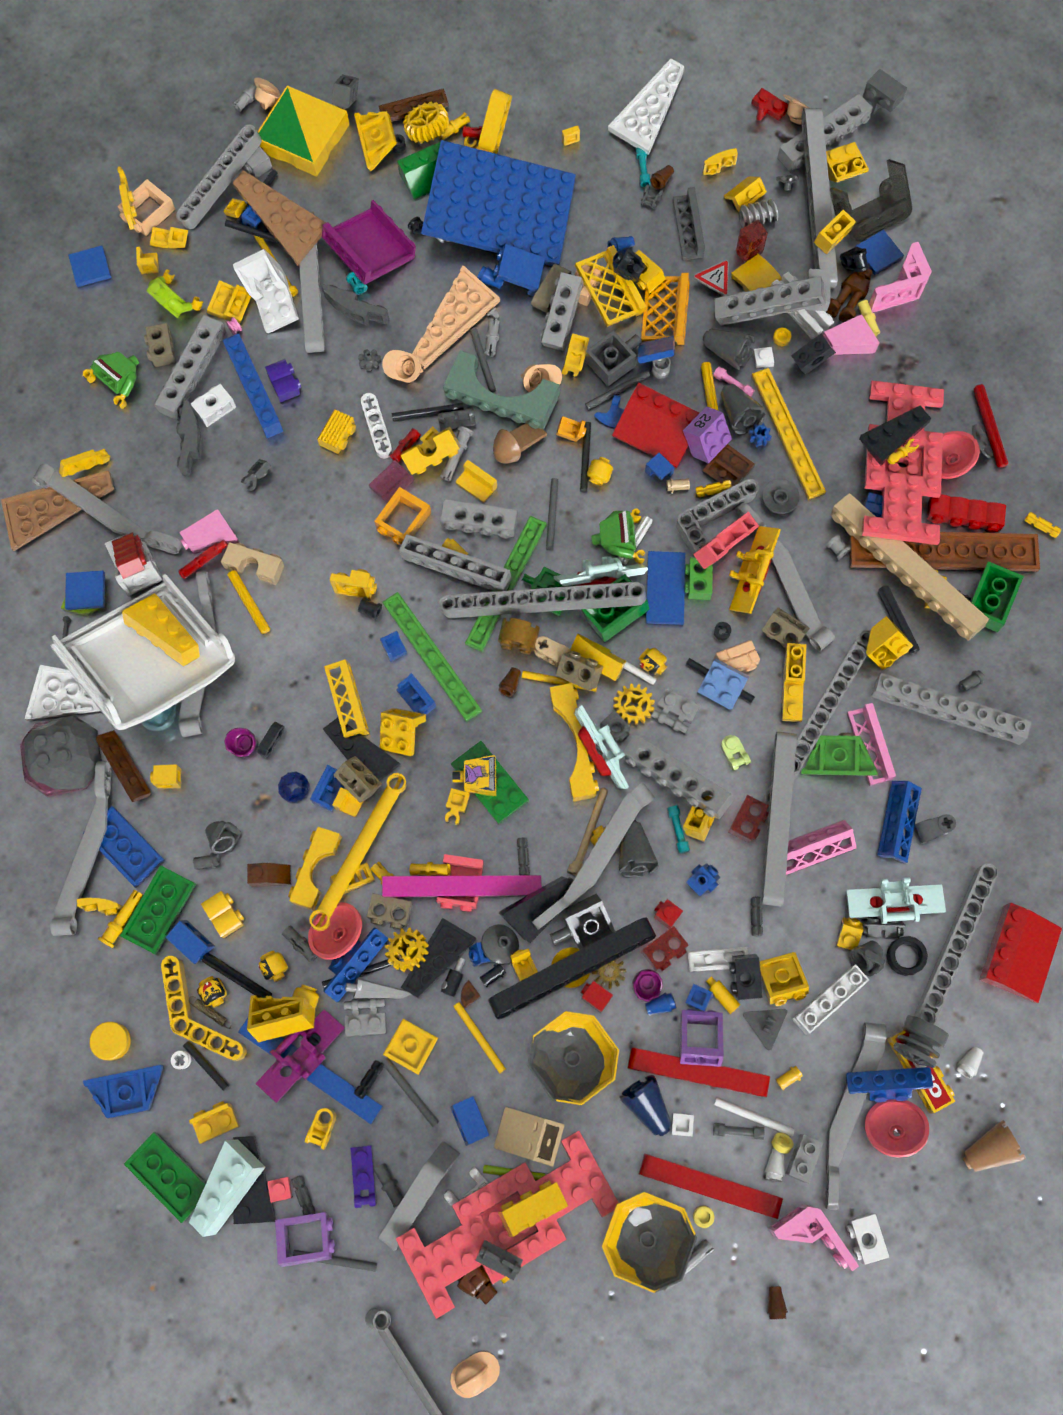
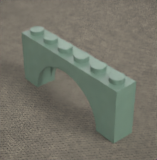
M460 350L443 385L444 393L448 398L460 400L466 405L477 406L483 411L489 410L500 417H509L517 423H526L534 429L540 428L544 430L561 394L560 384L542 379L541 383L534 390L521 396L506 397L494 394L484 388L476 377L478 368L477 356Z

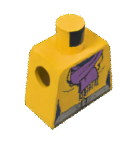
M495 755L464 761V771L452 772L453 783L464 782L465 792L496 796Z

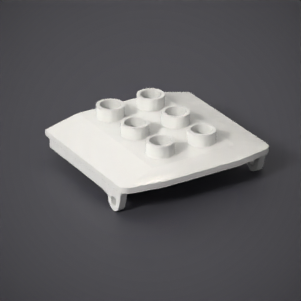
M166 574L162 575L164 583L59 640L56 635L52 636L54 643L50 645L52 650L111 725L117 730H124L155 717L212 683L235 662V655L231 651L227 638L222 633L218 634L211 628ZM155 593L197 642L200 657L182 666L165 654L164 650L160 647L154 646L146 637L140 636L132 627L126 626L122 611Z

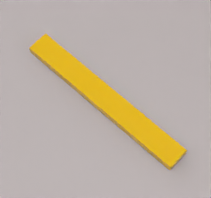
M766 368L752 373L751 377L807 499L810 500L824 495L826 490L770 369Z

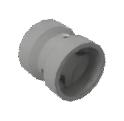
M669 357L653 361V376L658 379L668 376L671 365Z

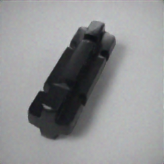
M377 1060L373 1062L371 1069L367 1071L361 1080L360 1086H357L355 1089V1096L360 1099L365 1097L367 1090L371 1088L378 1077V1073L380 1074L384 1067L381 1062Z

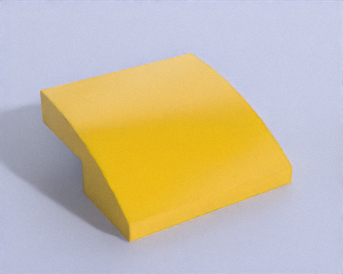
M759 254L731 272L732 279L741 284L745 292L753 291L757 288L771 287L772 282L775 280H782V277L775 268Z
M219 280L206 313L229 321L234 317L237 322L241 323L251 296L245 287L238 284L234 287Z

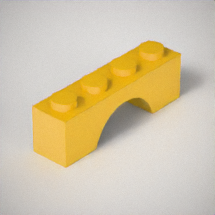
M317 827L316 831L312 832L310 848L306 849L303 855L302 868L299 867L295 878L297 881L295 887L292 886L289 891L288 897L292 904L315 911L321 892L313 882V870L321 859L328 856H336L342 840V836L339 833Z

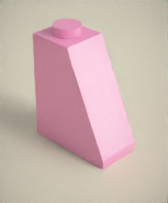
M862 314L823 333L836 353L834 355L875 353L879 346L878 339Z
M218 509L179 532L183 537L180 540L186 550L190 548L193 554L204 552L213 546L214 543H219L223 539L228 544L229 542L239 543Z

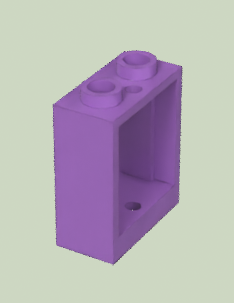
M694 1009L682 1010L680 1017V1064L721 1067L724 1057L723 1013L713 1010L705 1012ZM687 1023L716 1025L717 1049L687 1047Z
M326 1212L275 1220L278 1265L286 1267L332 1259V1253H335L334 1239L330 1237V1231H333L332 1217L329 1218ZM321 1221L323 1251L290 1257L288 1226Z

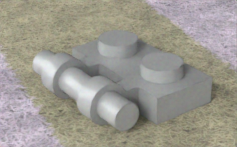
M666 688L657 704V707L663 709L662 713L654 710L651 717L657 719V722L661 724L665 723L673 727V730L677 732L681 731L686 734L689 727L682 723L686 721L691 724L700 705ZM668 713H671L679 717L678 720L676 721L668 717Z
M357 998L352 999V1001H345L344 1010L352 1009V1015L344 1016L345 1036L387 1034L386 1013H378L377 1007H385V999L370 998V1000H359ZM370 1008L371 1014L360 1015L359 1009Z

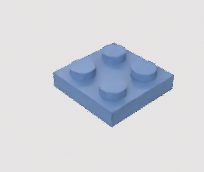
M715 658L698 693L732 710L750 676Z

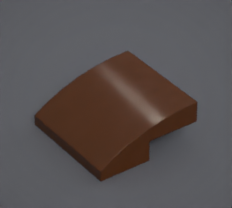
M727 444L706 465L703 472L720 483L730 480L733 487L743 481L755 466V463Z

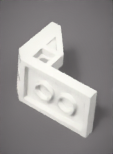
M265 249L233 264L234 270L248 294L256 301L264 329L268 334L299 319L286 275L280 264Z
M113 540L105 543L115 565V578L128 596L163 581L148 545L143 541V552L147 562L144 565L145 570L125 579L122 578L115 564Z

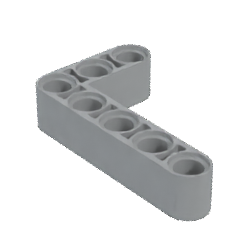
M747 479L679 514L676 528L694 558L693 554L709 542L701 526L735 510L741 503L747 504L753 501L759 489L756 480ZM750 488L753 492H748L746 489ZM734 496L738 500H731L729 497ZM718 504L722 508H715L713 505ZM702 512L706 516L701 517L697 513ZM686 520L689 524L684 525L681 521ZM694 535L697 536L699 539L693 540L690 538V536Z
M445 1142L439 1145L419 1172L378 1237L380 1241L394 1251L397 1250L399 1245L396 1238L410 1230L434 1190L452 1167L460 1153Z

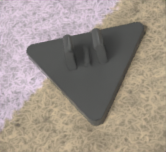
M776 1009L744 1012L743 1017L765 1048L772 1050L787 1015V1010Z

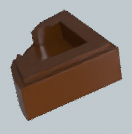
M469 980L464 984L461 991V1003L464 1009L481 997Z

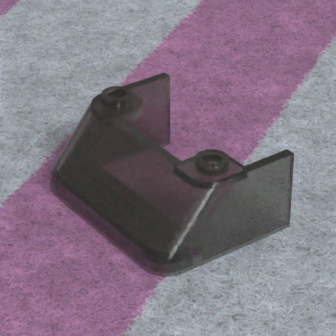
M891 159L887 160L889 178L883 180L879 186L880 197L852 210L847 192L834 187L830 188L835 216L844 210L856 221L848 233L852 239L861 241L910 216L912 201L905 164Z

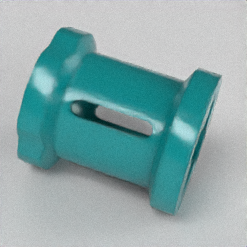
M354 272L347 275L346 281L351 284L354 293L361 295L367 291L368 286L364 285Z

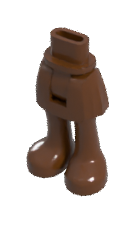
M867 269L863 272H853L841 283L842 290L836 299L830 298V304L826 311L831 317L835 318L839 313L838 319L843 323L856 317L854 309L858 301L865 299L868 294L872 270ZM848 295L852 296L847 305L840 312V309L844 304L845 300L847 299Z
M482 1265L458 1279L457 1287L471 1297L480 1298L485 1305L498 1293L492 1286Z

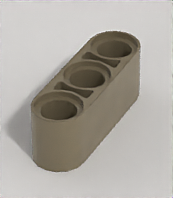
M554 264L535 293L531 306L545 313L551 310V296L555 295L556 292L555 282L557 277L560 278L561 272L571 274V271L558 264Z

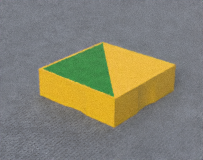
M287 85L258 130L262 139L259 146L268 156L288 162L295 168L317 177L327 162L330 152L350 125L347 111Z

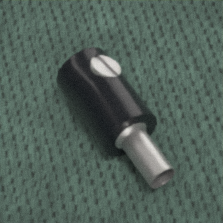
M459 957L454 970H449L445 982L442 984V993L455 997L464 975L461 973L465 959Z

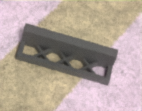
M690 187L687 190V195L673 197L683 260L703 258L705 251L695 187ZM687 201L685 209L678 206L677 202ZM683 215L690 219L687 224L680 221ZM686 230L693 235L690 239L683 236ZM690 245L695 249V253L686 254L685 249Z

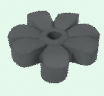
M778 176L776 180L784 183V190H791V183L799 180V176Z
M366 349L363 351L364 355L359 354L358 359L360 360L359 365L361 368L366 367L367 371H371L372 366L373 368H378L381 356L377 355L376 350L373 349L370 352Z

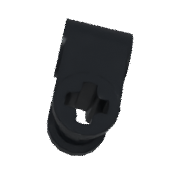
M857 246L841 253L840 261L842 266L855 272H863L869 269L870 264L866 258L867 249Z

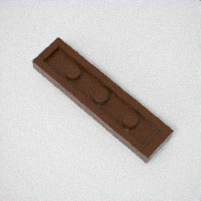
M443 88L379 105V111H387L391 122L404 119L409 111L418 107V104L423 105L424 102L428 104L432 101V103L442 104L445 108L449 107V103Z
M115 730L97 735L95 740L130 800L135 802L149 797L151 791Z

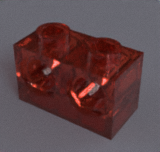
M759 220L740 229L736 253L740 258L742 257L745 263L764 251L768 232Z
M747 795L728 833L747 843H750L752 839L756 840L761 831L758 828L760 822L764 823L768 817L766 810L769 805ZM750 808H757L759 811V815H752L750 813ZM741 825H748L751 829V832H743L741 829Z
M673 926L645 947L641 953L655 971L658 969L664 971L671 965V959L675 956L679 959L687 953L686 948L689 945L675 926ZM669 940H677L679 948H670ZM656 951L661 952L664 956L660 962L653 959V953Z

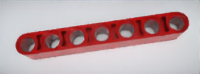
M631 1048L627 1067L632 1070L761 1097H767L770 1076L725 1066L680 1064V1057L638 1048Z
M648 1154L643 1156L639 1175L775 1219L779 1218L783 1202L781 1197Z

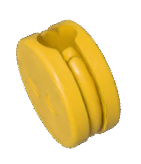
M101 1023L91 1033L89 1040L90 1049L99 1059L108 1061L120 1059L130 1048V1033L120 1023Z

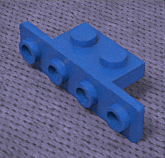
M374 927L362 942L358 940L349 952L333 959L328 969L335 976L323 989V992L336 1002H339L347 992L345 991L346 983L353 984L388 941V938Z
M930 1067L850 1072L846 1074L849 1094L869 1093L870 1101L879 1103L891 1099L905 1101L908 1098H912V1090L933 1088Z

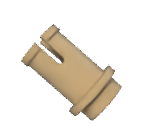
M670 478V480H666L667 491L673 493V491L689 490V478L676 480Z

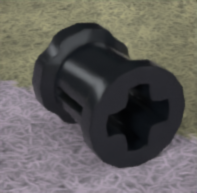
M367 597L361 600L358 607V612H365L371 615L373 619H377L382 610L381 603L371 602Z

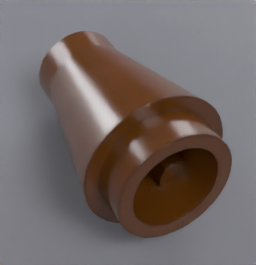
M667 165L653 173L650 179L651 185L655 189L664 188L670 177L674 174L673 167Z
M511 667L510 671L499 683V692L501 694L512 697L516 693L521 674L519 669Z
M768 1287L767 1314H769V1320L787 1319L786 1313L788 1311L781 1287Z

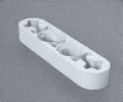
M366 393L361 397L363 412L378 457L386 459L392 454L389 436L376 396L372 393ZM367 400L371 401L373 409H369ZM376 414L379 416V419L373 422L369 420V417ZM377 430L384 432L381 437L374 436V433ZM384 442L386 452L382 451L380 443Z

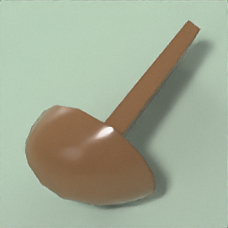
M524 424L510 432L501 429L497 432L494 439L493 454L500 463L517 462L522 451L546 437L547 433L540 428L534 429L528 424Z

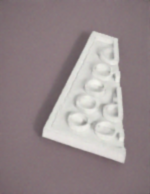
M670 59L610 123L608 131L634 147L642 149L649 155L684 73V66Z
M40 665L24 719L28 721L100 711L69 670Z

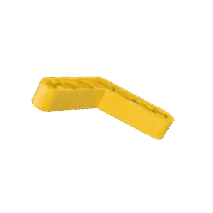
M498 89L493 90L476 149L498 154L512 95Z
M174 956L165 957L161 962V970L171 1030L175 1034L235 1061L244 1059L247 1054V1048L243 1043L192 1019L183 961ZM172 962L176 963V965L173 966V970L169 968V966L172 965ZM178 980L180 986L177 990L173 991L172 983ZM181 1000L183 1006L179 1011H176L175 1003ZM184 1020L186 1027L184 1030L179 1031L178 1024ZM202 1028L204 1036L198 1040L196 1032ZM217 1037L222 1039V1045L219 1048L214 1046V1040ZM228 1046L237 1048L240 1051L239 1054L234 1055L233 1051L227 1049Z

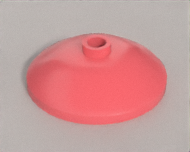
M951 431L943 434L942 479L959 477L967 473L976 464L980 455V447L973 435L964 431Z
M340 902L330 917V925L327 929L317 931L310 926L308 943L311 951L318 957L326 960L339 958L349 952L358 941L362 930V918L359 911L351 904ZM322 913L318 914L313 920L314 926L319 922ZM327 916L325 917V919H324V921H323V923H322V925H321L320 927H322L323 925H325V923H326V921H327Z
M891 1099L885 1102H878L869 1110L865 1119V1132L869 1142L881 1153L891 1157H908L919 1152L925 1146L929 1137V1122L924 1112L914 1103L908 1100L897 1101L896 1099ZM894 1133H899L900 1136H895V1135H893V1134H894Z

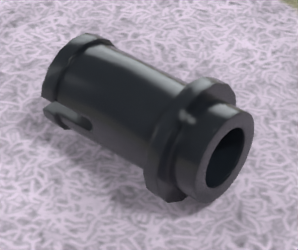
M494 964V968L480 976L481 981L486 987L500 977L503 978V975L506 974L501 964Z

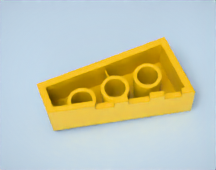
M155 593L122 611L126 626L132 627L136 630L137 634L146 637L151 641V644L164 650L165 654L182 666L200 657L197 642Z

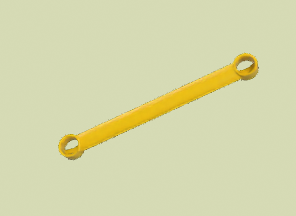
M393 773L388 777L385 790L317 910L313 911L310 915L309 921L313 929L324 931L329 927L330 917L396 799L406 789V779L402 774ZM394 778H398L396 785L392 789L390 787V781ZM402 780H403V786L398 789V787L400 786V784H401V782H402ZM322 913L319 922L314 926L312 922L314 916ZM327 916V921H326L325 925H323L322 927H320V926L322 925V923H323L325 917Z

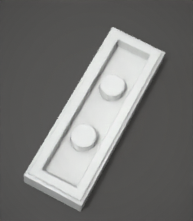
M748 947L688 951L689 972L729 969V962H732V956L747 955Z

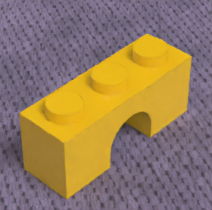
M451 427L433 436L437 446L435 452L425 453L421 450L419 444L402 452L401 457L411 475L414 473L419 475L427 470V466L431 464L436 466L443 462L442 458L446 456L451 458L459 453L458 450L461 445Z

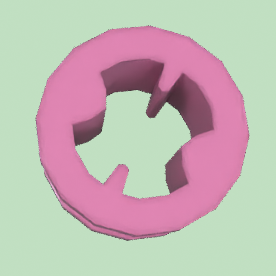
M234 317L231 318V321H226L228 328L234 335L237 334V331H242L240 324Z

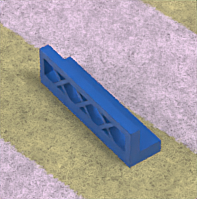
M892 781L877 854L882 858H894L902 863H908L922 790L921 787L910 781ZM911 789L914 790L913 798L910 795ZM908 808H909V812H910L909 817L907 816V810H908ZM904 827H905V829H906V835H905V836H904V833H903ZM900 846L902 847V855H899Z

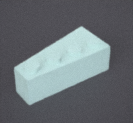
M238 1139L225 1140L189 1221L202 1237L218 1233L265 1169V1166Z

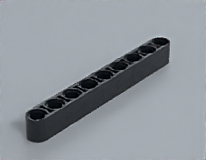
M647 917L638 919L495 994L488 999V1002L496 1019L505 1018L655 939L656 934Z

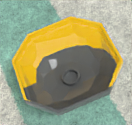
M565 1011L532 1036L528 1067L552 1101L583 1105L615 1080L619 1049L594 1015Z
M642 1192L616 1204L602 1243V1248L615 1277L650 1292L657 1293L683 1280L697 1236L685 1208L649 1193Z

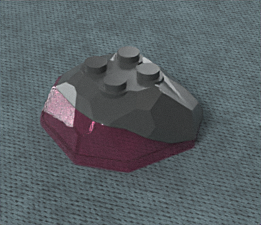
M75 715L36 723L20 744L24 781L47 797L87 789L95 778L96 763L102 761L100 746L95 740L98 731Z

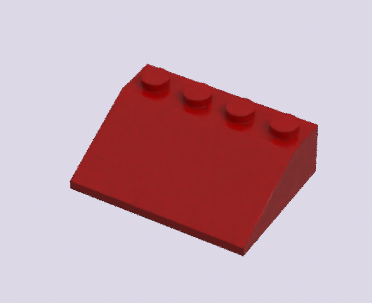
M638 383L612 436L653 457L660 453L677 468L688 448L683 430L698 416L699 412Z
M1014 903L1004 905L979 980L1032 1002L1039 1003L1062 928L1035 912Z

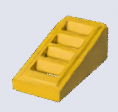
M367 862L361 864L355 873L359 882H355L353 877L350 882L351 885H348L343 895L375 880ZM361 870H363L366 876V879L364 880L360 873ZM337 874L330 876L331 884Z

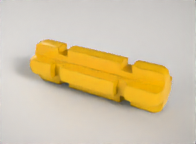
M725 480L723 483L705 485L706 487H703V485L696 487L697 497H704L705 494L721 493L723 490L732 487L731 481Z
M1033 512L1028 513L1025 522L1033 523L1034 527L1045 533L1049 532V535L1054 538L1058 537L1061 528L1056 525L1052 526V523L1040 516L1039 518L1036 517L1037 515Z

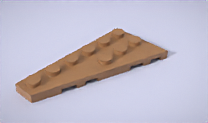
M243 170L234 180V188L248 202L255 214L260 217L263 224L275 239L280 242L284 250L293 258L298 266L322 237V225L326 222Z
M109 470L73 480L98 499L114 490ZM51 487L1 499L9 541L13 551L82 510Z

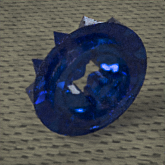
M296 771L287 772L278 783V792L284 800L298 802L307 795L309 782L301 773ZM295 779V784L299 787L291 792V789L286 785H292Z

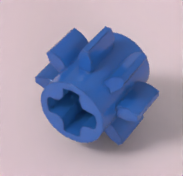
M764 423L759 426L755 424L754 430L749 431V436H752L749 442H753L756 447L760 445L765 447L767 441H770L772 437L769 435L771 428L767 429Z

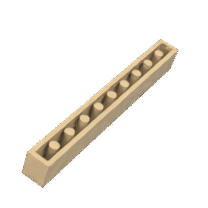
M849 493L834 505L831 512L833 520L836 523H840L849 535L854 536L859 541L862 547L867 548L877 560L886 565L887 569L898 576L904 585L909 586L918 598L923 599L928 604L931 610L936 611L947 624L955 628L961 637L969 641L985 627L989 618L906 543L901 540L862 536L864 516H876Z

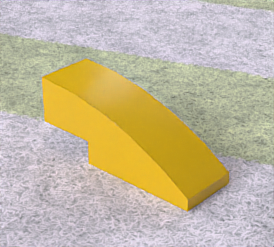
M580 634L576 635L570 649L580 653L581 657L596 660L597 664L603 666L601 673L614 681L619 678L626 663V660L612 654L610 649Z

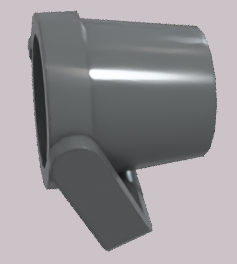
M216 821L209 824L205 829L209 847L216 854L232 851L241 836V832L231 822Z
M871 940L850 951L852 966L856 964L865 975L871 977L884 968L883 949L877 942Z

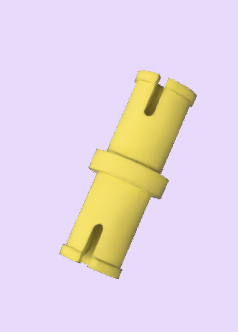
M868 300L859 302L857 306L874 335L877 336L880 334V330L875 321V313H872Z

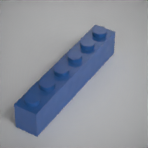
M238 333L223 339L222 341L266 438L284 432L240 334Z

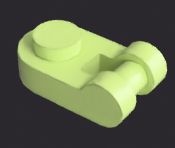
M728 735L723 739L721 749L733 771L739 769V766L743 764L746 766L751 763L750 757L738 737ZM738 753L740 758L735 760L733 755Z

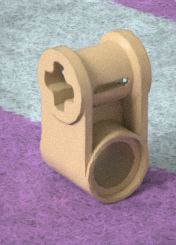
M541 636L537 638L534 653L537 657L558 668L562 654L568 653L571 650L563 644Z

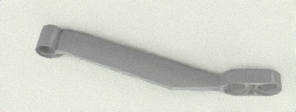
M41 464L35 473L32 481L36 486L44 489L51 487L113 532L124 536L133 532L135 536L139 535L141 541L150 547L172 554L179 553L182 546L179 539L157 531H144L67 476L62 477L50 465Z
M741 503L735 508L736 514L739 517L749 511L759 526L766 527L763 520L746 503ZM777 540L773 551L774 557L771 561L798 620L810 628L806 634L807 638L816 650L821 651L835 640V636L829 628L821 624L789 551Z
M206 570L196 572L199 597L202 605L201 616L216 632L209 577ZM205 687L182 700L179 712V727L182 737L203 733L199 714Z
M98 761L95 766V794L97 800L54 911V918L51 921V933L53 936L75 935L77 931L75 919L77 899H80L107 830L108 798L111 792V765L108 761Z
M641 783L624 797L564 897L532 921L538 930L595 885L638 812L655 799L644 783Z
M864 1023L862 1032L864 1043L853 1072L876 1071L885 1050L886 1025ZM848 1085L829 1129L825 1183V1208L828 1210L838 1209L839 1164L867 1096V1093L849 1094Z
M380 1309L369 1310L365 1316L366 1325L378 1331L430 1415H442L388 1329L391 1323L389 1313ZM380 1315V1323L376 1325L375 1319Z

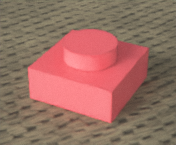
M289 1177L267 1181L271 1203L293 1198Z

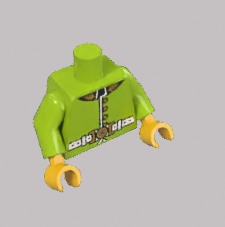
M169 269L165 270L163 276H159L149 282L146 291L176 318L192 309L201 310L203 301H199V297H193L192 303L185 302L167 285L171 284L175 275L169 274Z

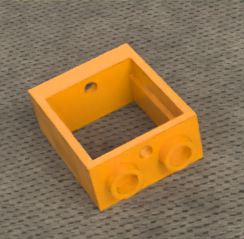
M399 487L374 521L376 530L383 536L388 535L393 542L401 545L406 534L413 537L416 535L431 514V508L426 502ZM399 501L419 513L404 534L385 523V520Z

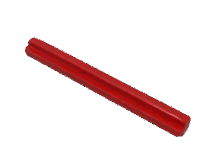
M983 384L976 385L974 393L997 466L999 468L1006 467L1008 465L1007 456Z

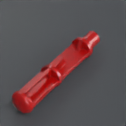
M224 539L219 543H214L213 546L179 569V575L186 579L219 553H222V549L228 546V543Z

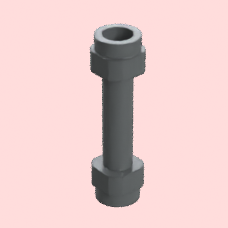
M714 1123L713 1135L750 1136L752 1139L764 1140L765 1130L764 1127L759 1126L745 1128L725 1126L724 1123Z

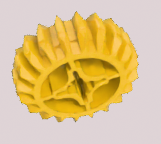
M432 101L428 104L425 102L423 105L418 104V107L408 112L403 121L404 131L408 138L415 143L420 142L421 144L424 141L428 143L430 140L440 137V134H444L445 130L448 129L449 124L448 113L442 104L432 103Z

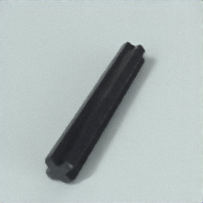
M889 586L881 587L878 591L894 624L913 645L908 652L910 654L918 652L920 648Z
M206 953L204 955L203 963L253 995H256L258 998L272 996L270 991L212 954Z

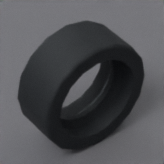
M904 936L890 944L886 957L892 970L898 974L908 976L918 973L925 967L928 954L926 947L920 940L915 937ZM909 944L916 948L919 959L915 966L906 968L898 964L895 953L899 946Z

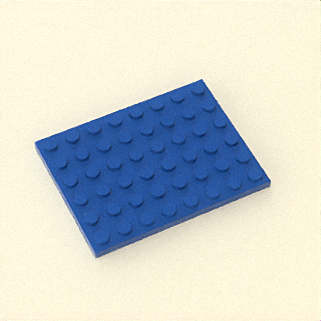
M441 140L421 234L498 253L499 249L502 250L505 244L544 257V265H559L576 174Z

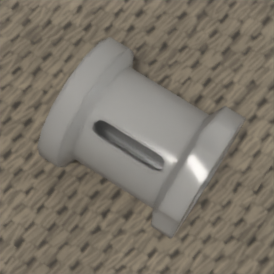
M840 535L835 536L826 545L827 548H831L834 551L838 560L851 550L850 546L847 547L842 542Z

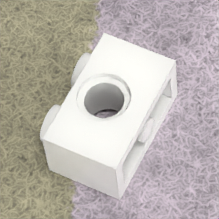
M221 384L210 388L207 393L197 397L191 403L194 412L206 427L236 408L233 399Z
M869 1213L847 1220L849 1225L846 1228L850 1239L853 1238L856 1247H853V1251L857 1261L860 1260L862 1264L866 1265L889 1258L876 1214ZM865 1233H868L871 1237V1241L867 1245L862 1243V1236Z

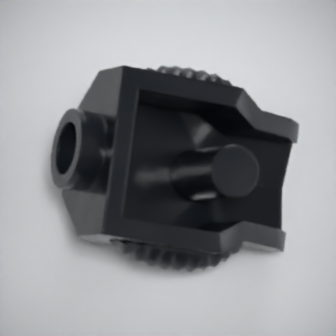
M629 248L622 249L613 257L614 272L625 280H632L638 283L639 277L646 267L641 257Z

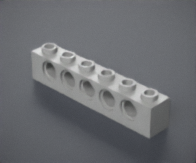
M860 94L823 118L826 150L832 143L840 141L844 135L852 133L860 124H865L870 119L873 107ZM803 132L782 145L779 149L777 158L790 172L796 168L799 169L805 163Z
M813 276L809 279L794 280L786 284H776L767 288H757L753 291H742L734 295H724L715 298V318L719 325L723 326L826 305L825 284L821 276Z
M205 315L197 322L196 330L189 337L185 350H182L180 353V359L173 366L171 375L165 381L161 394L156 397L155 406L159 413L179 420L180 408L184 405V400H190L226 333L223 322Z
M406 534L399 549L404 560L495 592L507 591L512 580L510 570L408 534Z
M637 734L623 751L625 753V762L633 768L635 766L638 767L641 773L647 777H654L659 785L662 787L668 786L676 796L685 797L688 799L687 802L689 804L704 809L703 812L711 818L715 816L720 820L733 802L731 793ZM644 756H649L647 760H641ZM659 766H665L662 770H656ZM674 776H681L678 780H672ZM690 786H696L694 790H688ZM706 796H713L708 801L703 800Z

